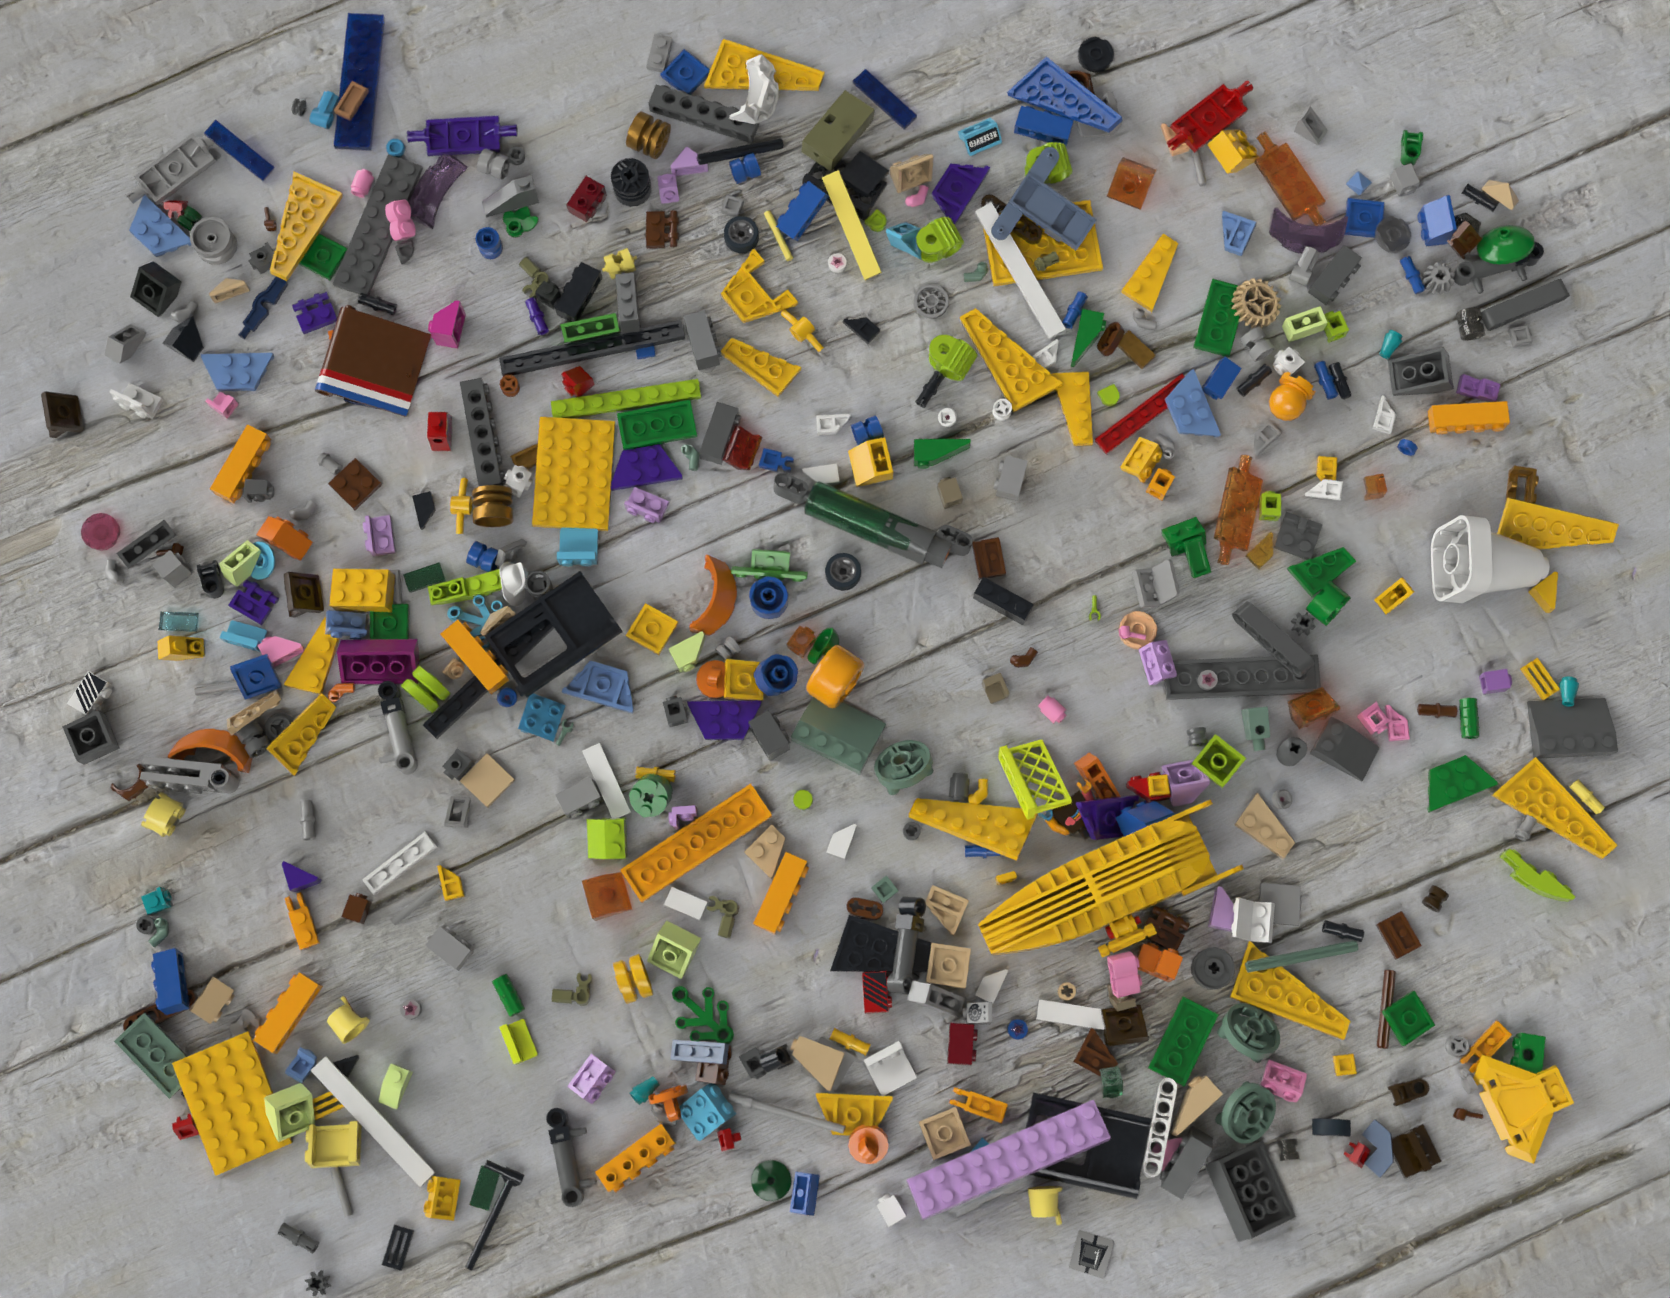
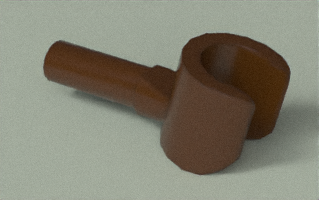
M265 207L266 218L264 225L266 230L276 231V221L271 220L269 208Z
M173 543L172 549L156 551V554L164 555L171 550L174 554L179 553L182 555L184 546H181L179 543Z
M1456 1108L1453 1115L1454 1118L1465 1121L1466 1116L1483 1119V1114L1473 1113L1463 1108Z

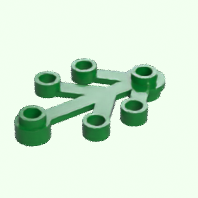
M677 986L673 989V999L679 1003L683 1002L699 1017H678L675 1025L679 1029L689 1026H709L713 1030V1032L702 1033L694 1030L690 1033L691 1041L716 1040L717 1043H731L734 1038V1032L727 1024L729 1004L726 1001L718 1002L717 1009L720 1012V1025L713 1020V997L715 992L711 987H706L702 992L705 998V1011L688 997V991L685 987ZM706 990L712 991V995L710 997L705 996ZM679 991L684 992L683 998L677 997ZM721 1003L727 1005V1008L723 1011L719 1009ZM680 1019L685 1020V1025L682 1027L678 1026ZM726 1031L728 1033L726 1039L720 1037L721 1032ZM694 1033H699L700 1037L698 1040H693L692 1035Z

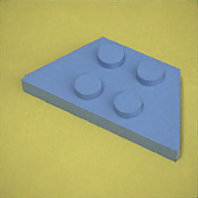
M144 195L129 231L155 257L166 252L176 251L178 247L187 244L191 246L190 238Z
M201 354V358L218 391H256L260 384V379L264 377L267 371L266 368L270 360L273 361L274 354Z
M1192 369L1165 398V402L1179 434L1220 437L1221 433L1197 375L1194 369Z
M589 661L569 685L562 689L563 694L632 714L634 712L628 672L625 670Z

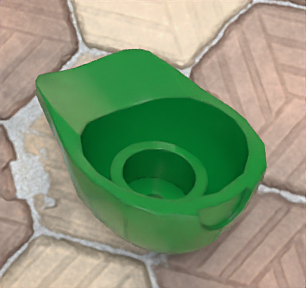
M826 628L818 635L807 656L810 663L815 665L833 646L839 645V636L834 628Z

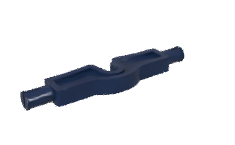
M275 277L268 288L256 296L252 304V310L242 323L244 328L238 334L239 337L245 340L250 331L255 332L269 315V311L263 307V303L277 304L288 286L285 280Z

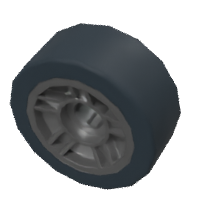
M737 216L730 219L724 228V239L727 247L736 253L752 251L759 241V231L756 223L746 216Z
M837 553L826 564V580L830 586L840 591L854 588L861 577L859 561L851 554ZM841 568L847 571V573L844 575L840 574Z
M1313 1118L1312 1135L1350 1137L1351 1121L1345 1119Z

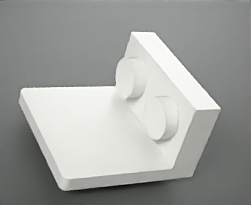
M128 383L123 394L112 389L109 391L114 397L113 400L119 403V407L126 411L132 409L136 411V415L144 419L146 417L153 419L163 402L161 397L131 383Z
M1236 897L1233 905L1234 922L1231 926L1232 936L1250 942L1272 943L1275 904L1253 902Z
M899 1041L863 1060L881 1096H885L917 1078Z

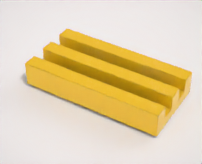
M1538 658L1520 668L1542 701L1560 690ZM1528 668L1531 669V671L1533 672V674L1536 676V679L1539 681V683H1541V685L1543 686V688L1546 690L1547 694H1545V693L1543 692V690L1541 689V687L1538 685V683L1536 682V680L1533 678V676L1531 675V673L1528 671Z
M327 1092L313 1099L315 1120L345 1107L340 1104L318 1114V1110L339 1100L334 1098L315 1107V1103L331 1097L333 1094Z

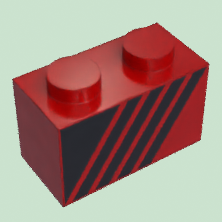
M886 971L862 973L864 1014L888 1013V1008H892V997L887 994V979L889 976H886Z

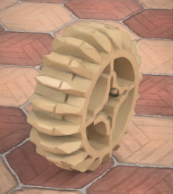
M1253 278L1249 281H1244L1242 285L1240 284L1237 287L1231 302L1235 304L1232 306V309L1237 311L1234 316H1240L1239 322L1244 320L1245 326L1251 325L1252 329L1259 326L1261 328L1267 327L1276 320L1280 313L1278 310L1282 305L1278 304L1281 298L1276 297L1279 291L1274 292L1272 290L1274 285L1269 287L1268 281L1262 283V279L1255 280ZM1249 292L1248 301L1245 302L1246 293ZM1267 305V313L1264 316V307Z

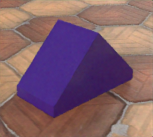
M285 861L281 864L289 890L294 893L320 884L322 879Z

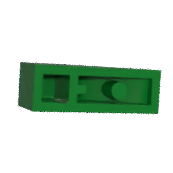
M1082 309L1070 367L1074 368L1099 338L1100 332L1105 331L1107 320H1103L1104 313Z
M914 439V466L926 469L929 466H934L969 449L971 439Z

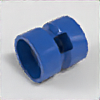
M754 153L744 156L743 160L738 158L729 161L736 184L747 181V177L753 179L761 176Z
M484 227L476 233V244L484 258L495 259L501 255L503 245L495 229Z
M876 415L865 419L864 423L859 421L851 424L852 433L857 445L884 437L882 427Z
M475 541L468 552L466 563L476 568L481 566V570L485 572L495 571L497 568L495 562L498 550L492 547L487 549V545Z

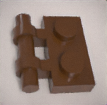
M646 211L647 249L665 248V241H670V247H677V241L679 240V233H677V225H679L677 211H670L669 218H665V211ZM665 226H670V233H665Z
M1155 905L1151 912L1158 915L1157 919L1148 917L1144 926L1152 923L1157 934L1151 937L1146 936V939L1167 950L1171 948L1177 951L1185 936L1179 933L1178 930L1182 928L1187 931L1190 923L1184 921V918L1180 916L1176 917L1169 913L1167 909L1163 907L1161 909ZM1165 919L1173 923V927L1170 928L1162 924L1163 920Z

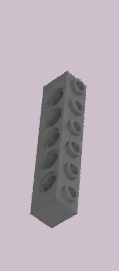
M656 84L648 103L650 112L751 144L759 127V123L742 122L741 125H736L735 123L739 121L729 119L731 114L739 112V109L736 107H726L717 101H707L701 96L688 95L685 91H676L666 85L660 86ZM669 100H674L673 103H667ZM687 105L692 106L689 109L684 108ZM702 111H708L707 114H701ZM720 116L726 117L725 119H722V120L718 119V117H720Z
M482 377L461 381L459 383L478 486H503V482H506V480L504 479V471L500 470L499 465L503 463L501 454L497 453L496 448L499 446L497 435L494 436L493 429H496L494 418L490 416L493 408L491 401L487 400V394H490L488 384L483 382ZM481 397L479 402H473L474 398ZM478 415H485L483 419L476 420ZM488 432L486 437H479L480 433ZM484 450H491L490 454L482 455ZM488 467H494L491 473H486Z

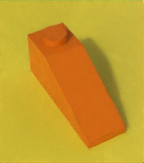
M1089 752L1074 763L1083 780L1087 779L1091 783V791L1097 799L1121 797L1098 757Z

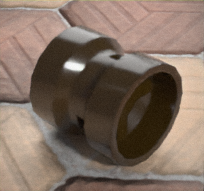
M1432 885L1428 896L1422 900V904L1430 910L1439 913L1442 903L1448 899L1449 894L1443 889Z

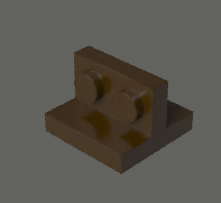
M44 391L41 394L46 427L50 438H57L66 431L80 433L84 430L77 395Z
M297 572L284 573V588L289 617L296 618L306 612L321 613L324 611L319 575Z
M1141 1004L1121 1011H1117L1115 1008L1101 1009L1105 1045L1117 1046L1148 1042L1149 1036Z
M1423 1124L1392 1138L1393 1156L1404 1179L1419 1172H1426L1432 1169V1166L1442 1162Z

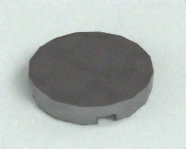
M1390 216L1384 218L1377 225L1375 238L1383 250L1389 253H1398L1410 244L1411 231L1404 220Z

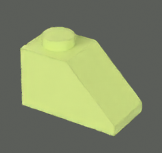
M248 540L219 563L224 578L236 587L251 576L261 550Z
M703 631L669 648V652L680 672L691 671L695 668L694 665L698 663L705 641Z
M390 1063L382 1082L378 1102L398 1109L413 1071Z

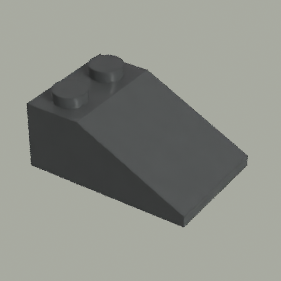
M1444 347L1388 360L1393 396L1432 394L1454 389L1450 358Z
M1331 716L1325 723L1310 754L1362 782L1379 747L1349 725Z

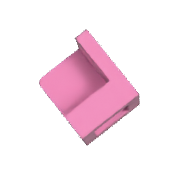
M219 392L213 401L208 398L205 401L212 409L227 419L239 405L233 397Z

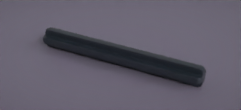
M779 138L701 153L697 155V162L699 165L744 157L752 153L755 155L783 149L784 143Z

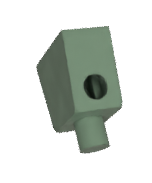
M1268 706L1242 709L1246 740L1253 741L1254 751L1266 750L1264 738H1270ZM1256 727L1259 729L1258 734L1255 732Z

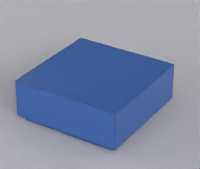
M654 346L637 349V359L656 357Z

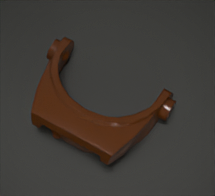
M1082 71L1067 72L1073 78L1080 80L1085 88L1095 95L1089 73Z
M142 764L136 765L139 769V777L132 787L120 790L112 783L110 788L128 801L136 799L137 796L149 787L146 785V782L140 780L141 772H145Z

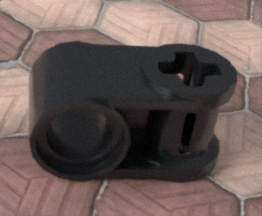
M213 560L212 563L205 565L198 564L197 571L202 589L211 598L221 597L224 593V587L217 560ZM216 585V588L210 591V587Z
M787 1044L760 1056L761 1066L766 1072L779 1070L794 1063L786 1049L788 1047Z

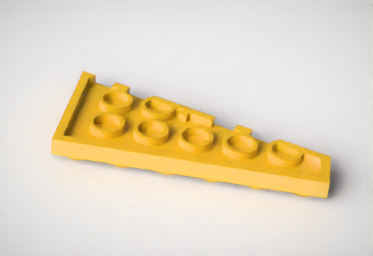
M916 798L908 817L1017 861L1038 813L1035 814L1034 818L1027 820L1022 808Z
M1249 941L1229 998L1250 1004L1266 1012L1345 1040L1350 1020L1322 1000L1319 995L1312 992L1282 966L1250 973L1246 971L1245 963L1247 961L1269 957Z

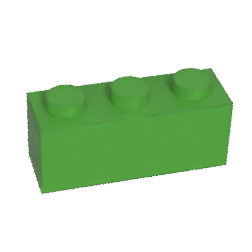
M616 313L561 324L565 343L619 332Z

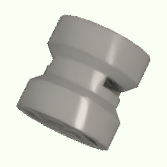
M730 636L723 645H719L715 649L724 660L732 659L734 654L742 651L741 647Z

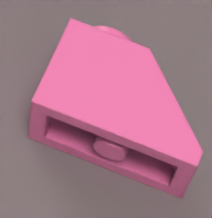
M277 636L266 637L261 641L262 643L258 644L262 655L268 654L274 668L298 656L305 650V647L300 643Z

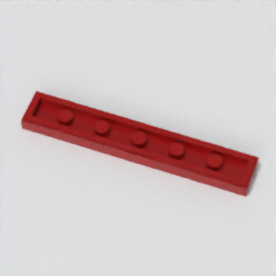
M1183 374L1179 375L1095 438V442L1107 455L1167 410L1168 406L1165 398L1185 376Z

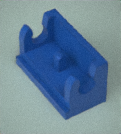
M1227 357L1222 358L1202 386L1203 392L1215 400L1217 398L1222 399L1242 368Z

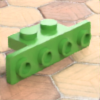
M752 549L751 567L732 566L731 574H735L736 577L753 575L757 579H762L765 576L775 577L779 580L792 578V581L802 582L803 579L808 577V572L789 570L790 552Z

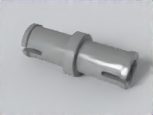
M312 800L300 801L301 818L299 821L302 824L303 840L310 841L315 839L314 822L316 820L313 817Z

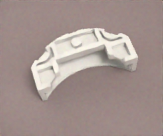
M762 54L746 61L749 75L748 97L745 105L741 106L740 111L730 115L729 119L758 124L770 118L776 109L779 96V86L774 80V73L776 71L774 65Z

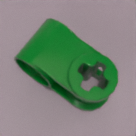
M1407 130L1403 131L1400 160L1404 166L1410 163L1414 166L1420 157L1423 132L1412 133Z

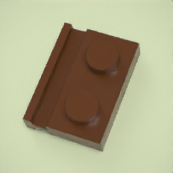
M1464 221L1457 227L1452 240L1448 239L1447 243L1464 260L1466 258L1465 254L1467 252L1470 253L1482 238L1471 224Z
M999 537L978 542L973 541L972 548L978 579L1006 575Z
M1402 911L1376 924L1395 960L1422 946Z

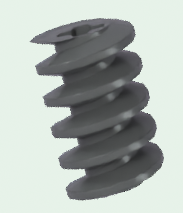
M1298 737L1286 739L1277 749V759L1285 766L1296 765L1307 754V743Z

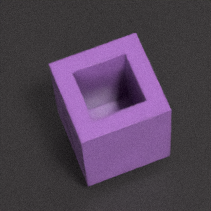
M1507 669L1488 671L1479 676L1483 695L1506 692L1512 685V677L1508 674Z

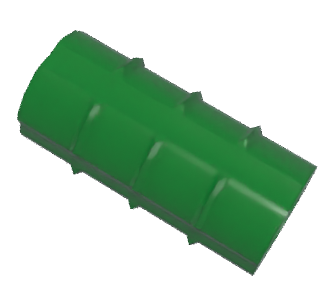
M1462 698L1459 700L1461 736L1463 739L1479 738L1480 727L1477 698Z
M504 974L494 979L492 984L509 1017H512L525 1010V1007L508 974Z

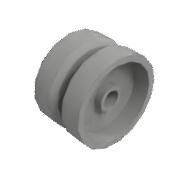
M213 217L204 218L197 222L191 230V245L204 262L211 265H220L226 263L234 256L237 249L236 238L224 221Z

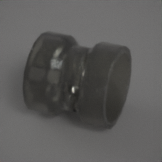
M1297 1138L1277 1140V1146L1281 1150L1279 1154L1280 1161L1300 1159L1299 1152L1296 1151V1146L1298 1145Z

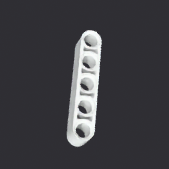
M1171 1078L1163 1079L1157 1087L1152 1121L1142 1164V1172L1148 1178H1155L1162 1170L1177 1092V1084ZM1165 1083L1170 1084L1172 1092L1165 1093L1162 1090V1085ZM1160 1103H1165L1168 1106L1169 1111L1167 1113L1159 1111L1158 1105ZM1156 1123L1164 1125L1165 1131L1163 1133L1155 1131L1154 1125ZM1158 1143L1161 1147L1160 1153L1152 1152L1150 1145ZM1148 1163H1154L1157 1166L1156 1173L1153 1174L1147 1171L1146 1166Z

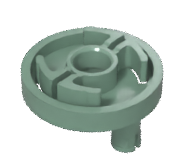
M916 740L900 741L890 745L879 754L874 764V771L879 782L887 788L889 795H895L900 789L911 787L922 781L926 776H930L934 771L932 768L933 759L928 747L924 743Z
M1244 1003L1232 1006L1224 1015L1222 1026L1217 1030L1219 1037L1227 1039L1236 1050L1250 1057L1256 1063H1260L1262 1059L1269 1058L1278 1049L1281 1040L1278 1027L1271 1017L1263 1010Z
M1246 1081L1231 1094L1225 1103L1223 1112L1217 1114L1215 1122L1221 1125L1225 1133L1235 1141L1251 1143L1264 1135L1271 1126L1276 1112L1275 1098L1272 1092L1262 1085Z

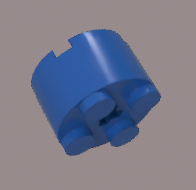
M764 577L752 585L749 598L753 612L764 619L779 618L788 606V593L784 584L775 577ZM769 595H771L772 599L767 601L766 598H768Z
M775 654L758 664L754 671L755 682L758 688L767 696H778L796 685L798 668L790 657Z

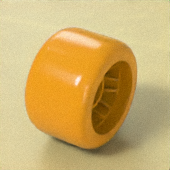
M840 645L833 646L825 654L809 678L806 685L807 692L827 707L837 708L855 687L864 670V662Z

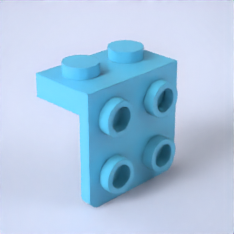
M561 528L559 552H557L559 565L566 567L573 565L586 567L597 565L598 529Z
M709 1083L679 1106L681 1118L698 1141L704 1139L716 1128L736 1115L732 1105L721 1093L720 1088L713 1083Z

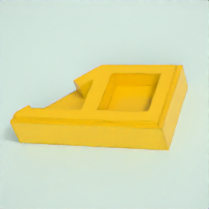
M1317 457L1316 476L1321 481L1324 479L1336 481L1337 457Z
M438 865L444 900L450 901L465 897L461 878Z

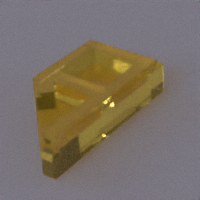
M1272 532L1245 556L1258 570L1273 557Z

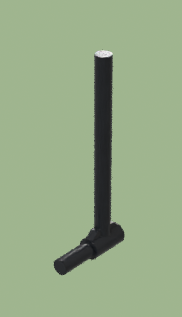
M489 1160L486 1161L484 1168L502 1175L501 1177L505 1184L467 1261L465 1268L473 1270L512 1186L520 1185L524 1178V1174Z

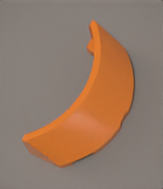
M706 554L704 568L710 571L711 579L714 580L713 595L704 613L696 621H692L689 629L692 633L703 631L704 635L710 636L725 625L731 617L735 608V601L737 600V588L734 576L731 574L727 564Z
M202 729L187 734L176 742L167 756L169 759L185 760L186 756L195 755L196 748L205 747L227 754L231 757L230 760L237 764L239 772L249 773L252 758H250L245 750L246 744H242L236 735H231L225 730Z

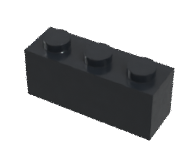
M583 262L574 268L571 281L565 284L563 295L556 300L554 305L556 314L570 322L579 321L603 279L600 270Z
M985 577L982 578L973 595V599L1021 625H1024L1034 605Z

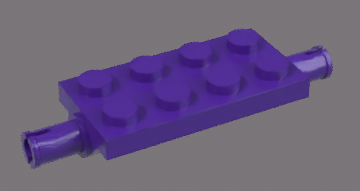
M499 116L426 120V128H423V130L407 131L408 143L424 141L427 146L428 156L479 154L484 149L496 153L501 152L500 139L508 136L517 137L518 129L517 124L501 126Z

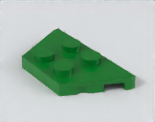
M1466 755L1428 770L1429 806H1427L1428 813L1494 787L1498 785V782Z

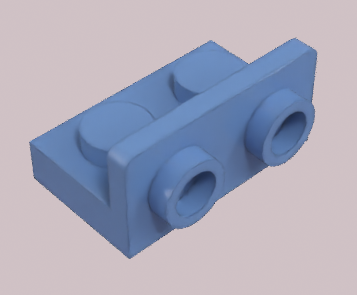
M331 610L326 612L325 634L331 635L332 638L350 636V639L360 640L367 635V630H365L366 614Z

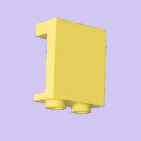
M350 1121L347 1125L315 1126L314 1124H309V1130L306 1131L308 1150L305 1151V1162L311 1168L360 1166L362 1125L358 1121Z

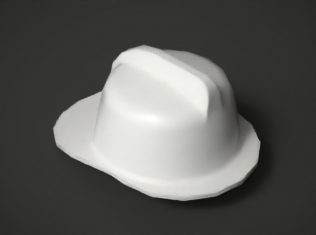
M504 562L499 570L503 596L510 605L519 606L525 599V581L529 573L523 566V563L513 564L511 562Z

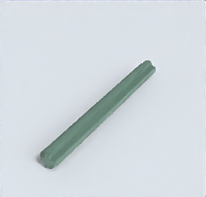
M1353 940L1251 960L1245 963L1246 971L1250 973L1356 952L1359 947L1357 941Z

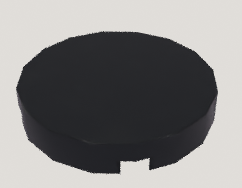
M1091 37L1082 42L1077 57L1084 69L1097 73L1109 68L1113 62L1114 50L1109 41L1100 39V37Z

